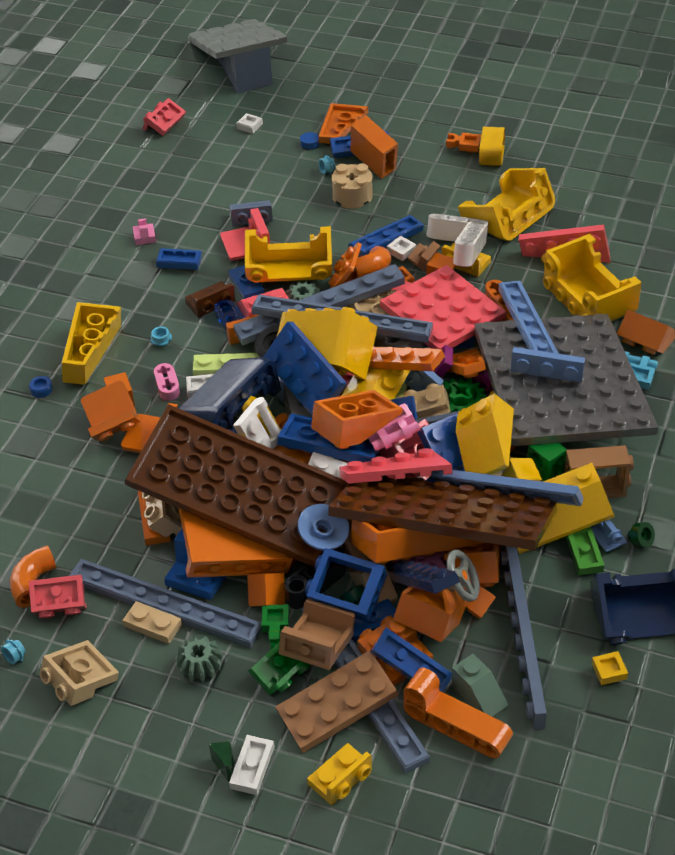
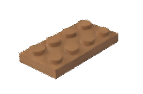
M369 650L277 705L276 709L302 753H305L396 698L399 694Z

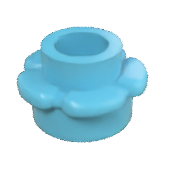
M327 155L319 159V169L322 174H331L335 170L333 158Z
M156 327L151 332L150 341L153 345L163 347L168 344V341L172 340V335L166 327Z
M8 639L5 641V645L1 647V652L10 664H15L18 661H23L25 648L20 641Z

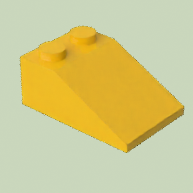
M495 393L458 412L456 435L466 472L493 475L509 467L514 408Z

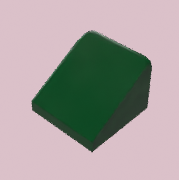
M210 743L211 759L229 782L234 771L231 743Z

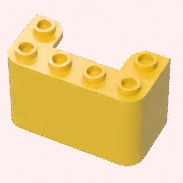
M591 234L547 250L544 262L543 284L546 289L556 296L559 302H562L568 308L571 314L580 316L608 314L612 322L624 317L627 309L633 312L638 310L642 282L635 276L619 281L600 263L601 253H595L592 244L596 243V239Z
M342 307L341 310L323 308V310L319 311L311 308H306L305 311L288 309L287 312L282 313L277 336L287 321L294 322L340 376H344L349 372L355 375L354 379L366 380L378 326L371 323L369 318L356 314V310L349 307Z

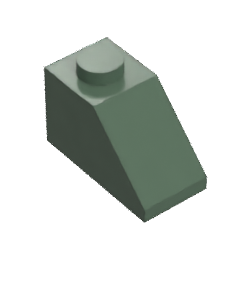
M471 654L452 667L451 687L470 706L494 718L508 709L509 705L492 671L474 654Z

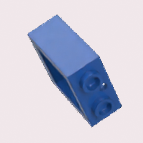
M325 548L323 555H319L316 560L314 578L309 579L306 585L305 594H307V598L355 613V619L370 623L387 577L385 566ZM331 562L370 573L359 605L319 593Z

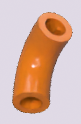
M376 246L370 250L369 254L357 258L353 270L356 278L388 267L391 263L389 250Z
M48 545L25 555L13 568L10 577V588L13 599L18 607L26 608L31 606L29 581L37 580L42 574L56 569V564Z

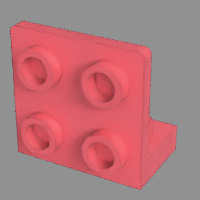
M258 208L250 210L249 227L220 233L230 261L245 258V230L256 229L257 236L262 239L267 236L268 244H270L269 232Z

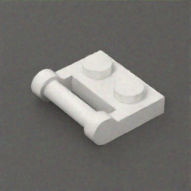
M259 397L250 404L233 426L239 435L274 449L277 446V438L282 429L278 428L267 409L268 404L265 398ZM258 413L260 414L262 420L268 428L270 436H268L260 420L258 419Z

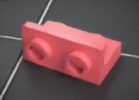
M168 98L163 103L159 102L153 112L146 114L143 119L145 123L142 129L146 131L149 127H152L164 136L185 116L186 111Z
M82 575L29 581L31 612L35 615L39 614V618L55 617V612L65 611V615H76L81 613V609H87Z

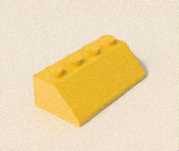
M368 369L366 380L354 379L355 375H353L341 396L375 390L389 400L395 399L410 370Z
M593 463L543 481L578 486L584 499L582 506L557 503L556 513L537 547L615 517ZM517 548L519 554L529 551L528 549Z

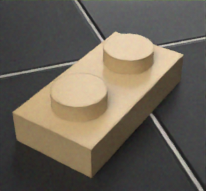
M137 601L122 620L124 627L170 644L182 626L181 618Z

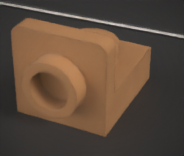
M435 241L429 247L419 243L408 256V260L422 271H425L426 264L438 252L440 245Z

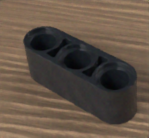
M341 547L334 549V551L345 554ZM331 562L319 593L322 594L342 578L346 572V566ZM305 564L285 581L286 602L292 609L304 607V602L308 599L307 594H305L306 585L309 579L314 578L315 567Z

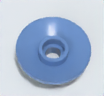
M315 504L307 507L298 519L297 526L301 538L309 546L318 550H324L325 548L334 550L343 545L349 535L347 519L328 516L329 505Z

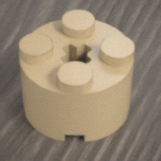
M361 163L358 165L339 164L336 166V170L332 174V195L335 203L337 201L341 203V207L355 209L363 207L365 202L372 200V173L368 169V165Z

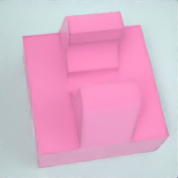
M146 218L139 219V226H133L136 246L156 243L153 223L147 224Z

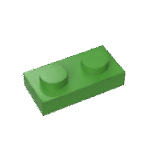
M591 527L565 536L578 575L604 572L605 565Z

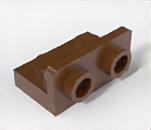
M223 281L185 297V304L198 318L236 301L234 286L232 283L225 285Z

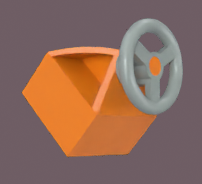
M460 550L451 551L447 557V570L456 571L460 582L435 594L408 586L401 594L393 620L442 642L460 624L467 601L472 602L479 595V578L470 558ZM456 558L461 560L460 567L455 568Z

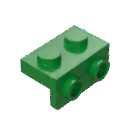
M280 641L248 670L269 695L276 690L282 693L293 683L290 677L295 673L301 675L311 665L279 654Z

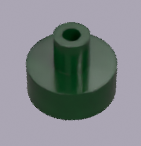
M637 522L628 531L627 537L635 547L648 548L654 542L655 532L650 523Z
M363 583L340 595L341 600L359 605L365 589Z

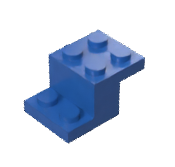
M181 529L174 539L176 562L164 578L165 586L212 600L227 576L187 578L186 566L188 555L183 529Z

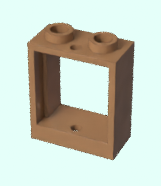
M626 445L566 450L564 473L589 463H593L595 469L617 467L616 475L599 476L607 498L626 497L627 487L631 486L630 470L634 469L633 457L628 455Z

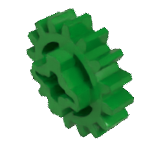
M460 377L459 381L451 378V383L443 382V386L448 394L451 413L461 411L486 398L485 389L480 388L479 382L472 384L471 378L467 381H464L463 377Z

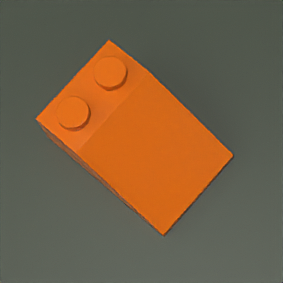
M375 390L314 401L311 428L323 438L333 443L337 448L347 449L349 446L361 444L401 415L403 408Z

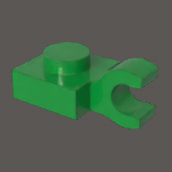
M289 604L262 605V632H269L270 650L280 641L282 629L285 626L289 627Z

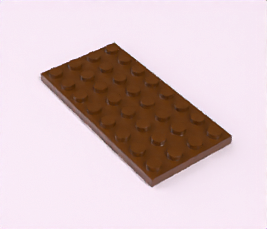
M169 404L125 479V485L313 567H315L316 560L321 555L322 550L315 549L304 542L298 532V519L301 513L311 505H330L349 485L341 478Z
M384 475L381 481L349 484L329 505L328 516L535 551L556 513L557 502L550 501L547 497L530 498L525 497L521 493H499L496 489L479 490L474 489L471 485L454 486L446 481L429 482L421 477L395 479Z

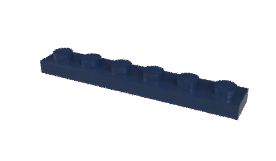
M413 560L396 561L392 564L393 568L387 570L391 581L434 594L460 582L456 571L414 562Z

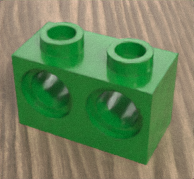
M559 443L528 445L527 458L533 459L542 482L564 474L567 449Z

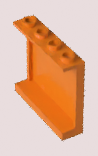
M179 509L188 555L186 566L187 578L274 573L288 574L293 561L292 557Z

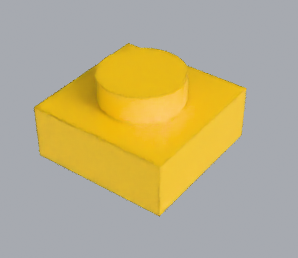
M618 651L592 657L591 664L601 685L627 679L628 671Z

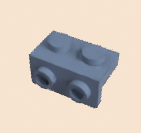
M270 200L229 205L232 226L248 225V219L251 218L250 210L256 208L259 209L264 222H273Z

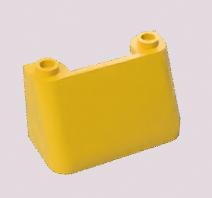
M510 168L501 175L499 180L502 193L485 205H476L473 201H465L458 206L461 217L485 220L488 222L487 233L500 240L510 241L548 213L554 207L555 196L546 168Z
M331 226L320 227V233L314 237V234L310 235V242L268 244L267 236L263 237V239L259 238L256 234V229L245 230V274L247 279L257 283L324 280L332 275Z

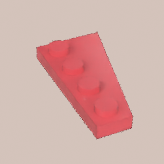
M604 225L519 234L522 256L542 257L549 249L591 234L596 239V243L592 244L595 253H601L600 262L610 263L611 261Z
M428 448L420 449L418 453L413 454L397 453L395 457L391 458L374 457L371 461L363 463L361 461H351L346 466L339 467L340 477L348 484L381 481L384 475L388 478L404 479L406 473L420 474V477L431 476V471L442 470L443 475L452 474V464Z

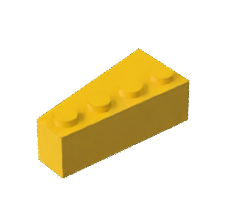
M77 302L62 359V382L83 385L87 383L121 327V307Z

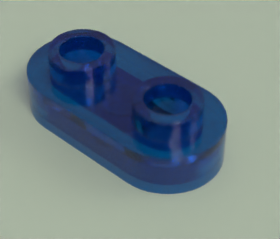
M231 300L219 301L214 307L215 316L226 331V323L245 318L237 305Z

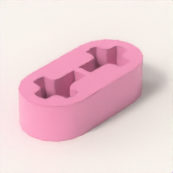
M167 363L157 365L154 369V376L160 397L166 401L177 399L180 395V388L174 367Z

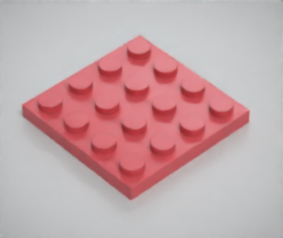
M447 265L380 300V307L390 316L432 322L433 330L428 343L424 342L431 349H441L444 345L453 348L475 336L474 324L499 322L506 318V311Z

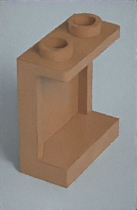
M307 599L304 602L303 615L294 627L285 626L282 629L279 654L330 670L353 637L355 613Z

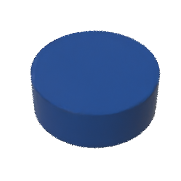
M307 132L300 136V145L305 149H314L320 144L319 135L314 132Z
M46 376L35 377L29 383L30 392L34 397H46L53 391L52 381Z

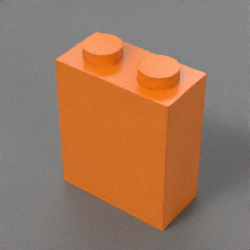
M367 115L354 121L351 125L350 151L364 164L368 165L377 176L383 179L397 168L398 143Z

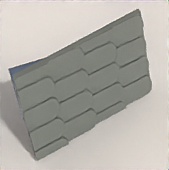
M257 19L242 21L241 24L232 23L225 25L224 28H210L207 32L196 31L190 33L188 41L215 59H218L237 93L273 85L270 46L287 43V36L279 30L276 31L274 28L268 27L263 22L260 23Z

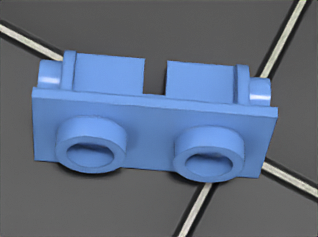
M610 520L591 526L595 540L605 552L628 543L622 536V532Z

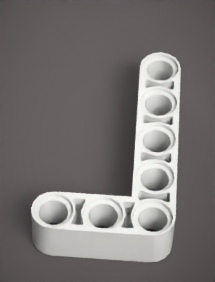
M430 214L428 216L427 237L454 241L453 264L465 267L472 266L486 244L488 222L473 218Z

